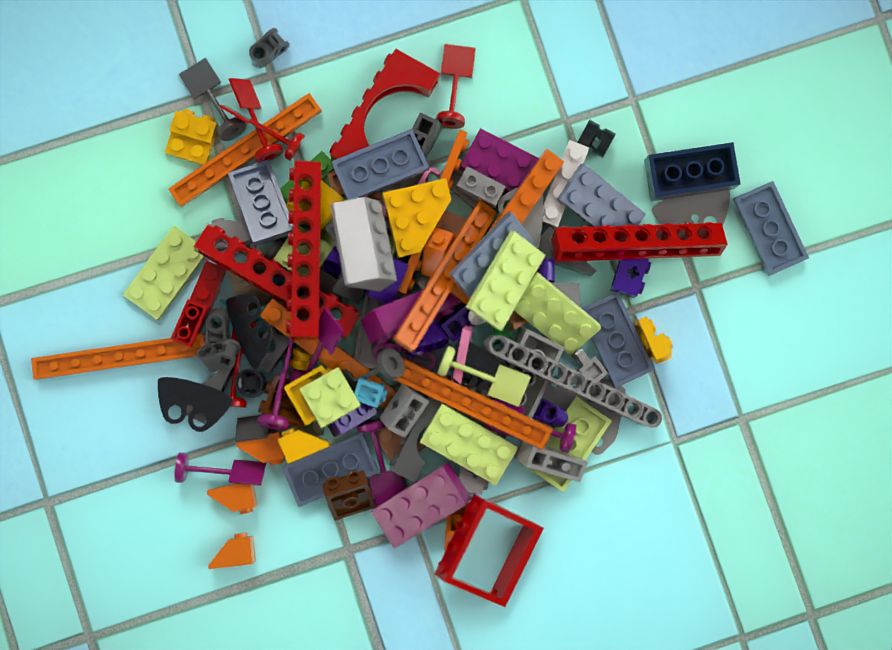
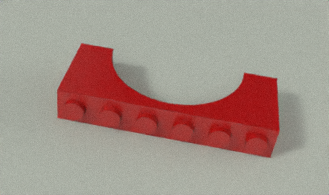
M395 48L392 54L389 53L386 56L383 70L377 71L375 74L372 88H367L362 97L364 101L361 106H356L351 115L353 119L350 124L346 123L340 133L342 137L339 142L335 141L329 151L331 153V161L369 146L364 132V125L367 115L378 101L386 96L400 92L417 93L429 98L439 82L440 73Z

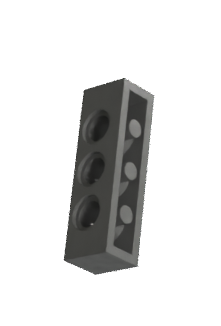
M302 289L296 292L298 297L304 294ZM300 314V316H299V317L302 318L304 321H306V320L308 319L307 317L303 316L302 314ZM270 325L272 330L271 341L275 343V350L271 353H266L260 365L263 370L270 374L288 351L290 338L286 335H279L278 329ZM266 326L260 334L262 335L261 339L267 337L268 331Z

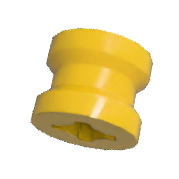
M293 347V358L290 360L289 365L295 369L306 370L312 355L302 347Z

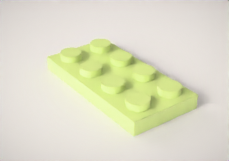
M173 225L123 293V296L155 319L160 320L205 258L194 251L196 241Z
M510 231L466 308L497 330L502 331L546 255L519 234Z
M538 272L533 276L514 309L515 312L551 341L565 347L564 351L570 356L601 329V325Z
M575 396L566 409L568 413V422L566 424H576L574 441L568 454L586 460L612 420ZM565 425L560 428L554 427L553 431L562 433ZM550 435L545 445L560 450L561 438ZM529 468L561 492H564L572 481Z
M441 403L420 439V443L494 485H497L518 449L516 445Z

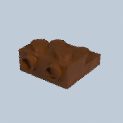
M278 375L274 376L272 382H267L264 391L265 394H268L266 401L261 400L257 411L261 415L273 413L280 380ZM285 378L284 387L291 383L287 378ZM283 388L278 416L286 418L289 425L303 430L305 424Z
M364 470L359 472L351 471L346 476L340 478L332 477L326 482L321 483L325 499L335 521L376 508Z

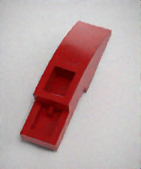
M206 260L191 297L185 303L170 338L171 340L188 347L193 346L216 302L226 269Z

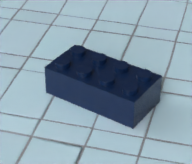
M734 142L651 154L644 160L651 202L732 190L741 185Z

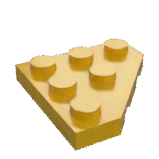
M446 178L382 193L397 258L421 252L451 201Z

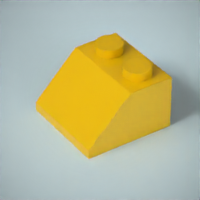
M322 180L320 231L332 218L330 205L346 201ZM303 182L301 188L307 190L311 186L308 182ZM288 200L287 209L293 211V202ZM301 203L298 205L299 209L302 211H308L310 209V206L307 203Z
M297 428L283 432V437L278 439L288 464L333 445L330 440L305 430L297 431Z

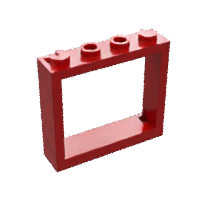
M473 494L469 504L467 503L461 520L457 524L452 539L447 544L446 551L439 561L434 575L445 583L506 607L544 528L523 516ZM486 509L523 525L491 592L453 577Z

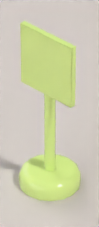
M448 346L438 375H447L450 366L492 382L488 393L489 396L519 407L531 376L501 364L495 377L452 361L455 349Z

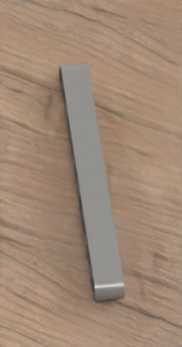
M490 335L485 340L484 347L492 355L640 425L656 428L662 422V414L659 410L504 336ZM498 339L501 346L499 350L494 351L492 343ZM517 348L520 351V357L514 360L512 352ZM534 358L539 360V366L536 369H533L531 365ZM557 367L558 375L552 378L551 370ZM576 376L577 384L576 386L572 387L570 385V380L572 377ZM595 385L596 393L591 396L589 390L591 386ZM614 394L615 401L610 405L608 399L610 395ZM632 403L634 409L629 414L627 408ZM651 412L652 419L650 422H647L646 416Z

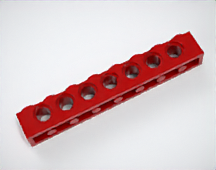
M294 161V168L289 169V181H293V189H289V202H293V211L289 210L288 224H293L292 232H288V245L292 246V254H288L287 267H292V275L287 276V289H291V298H287V311H291V320H286V333H290V339L317 340L319 329L321 162ZM308 182L311 187L304 190L300 188L299 183ZM301 203H307L310 206V209L308 211H302L299 209L298 205ZM306 224L309 226L310 231L302 233L298 230V226ZM300 246H306L310 252L302 255L297 249ZM305 267L308 269L309 275L302 277L298 275L297 270ZM300 289H305L308 291L309 296L306 299H301L297 296L296 292ZM305 311L309 318L306 321H300L297 319L296 313Z
M691 222L684 224L666 223L663 225H603L600 227L563 226L555 228L551 238L555 262L721 256L728 245L722 223L713 222L695 224Z
M207 224L194 245V251L287 306V298H291V289H287V276L292 275V270L290 272L282 268L283 265L274 259L267 260L263 257L264 254L256 248H247L241 239L235 236L230 238L225 235V230L217 225L212 227ZM218 243H225L228 247L225 251L220 252L215 249V246ZM237 254H243L247 259L243 263H238L234 260V257ZM257 265H262L266 271L259 275L253 269ZM280 276L284 279L285 283L277 286L272 282L273 278ZM302 289L304 294L299 298L306 299L309 293L307 290ZM319 291V300L323 304L319 308V318L324 308H327L329 312L338 310L341 313V318L336 321L344 330L340 338L346 341L361 315L357 313L358 310L349 304L345 306L338 302L339 298L331 293L326 295ZM305 311L298 312L303 316L309 318L308 314Z

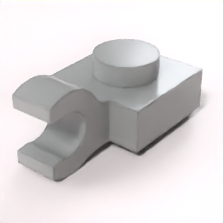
M579 349L571 355L582 366L577 370L579 373L598 382L608 374L596 357L589 359L583 349Z

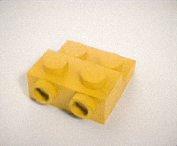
M184 108L181 112L176 110L169 129L171 134L164 153L204 165L209 161L220 126L214 122L215 118L203 115L200 118L194 116L195 113L191 110Z
M646 316L633 322L650 361H655L658 364L672 358L671 349L673 344L668 336L665 337L664 333L655 336L656 328L651 319L648 320Z
M323 365L284 387L306 426L317 419L300 389L331 371L329 368L325 370Z

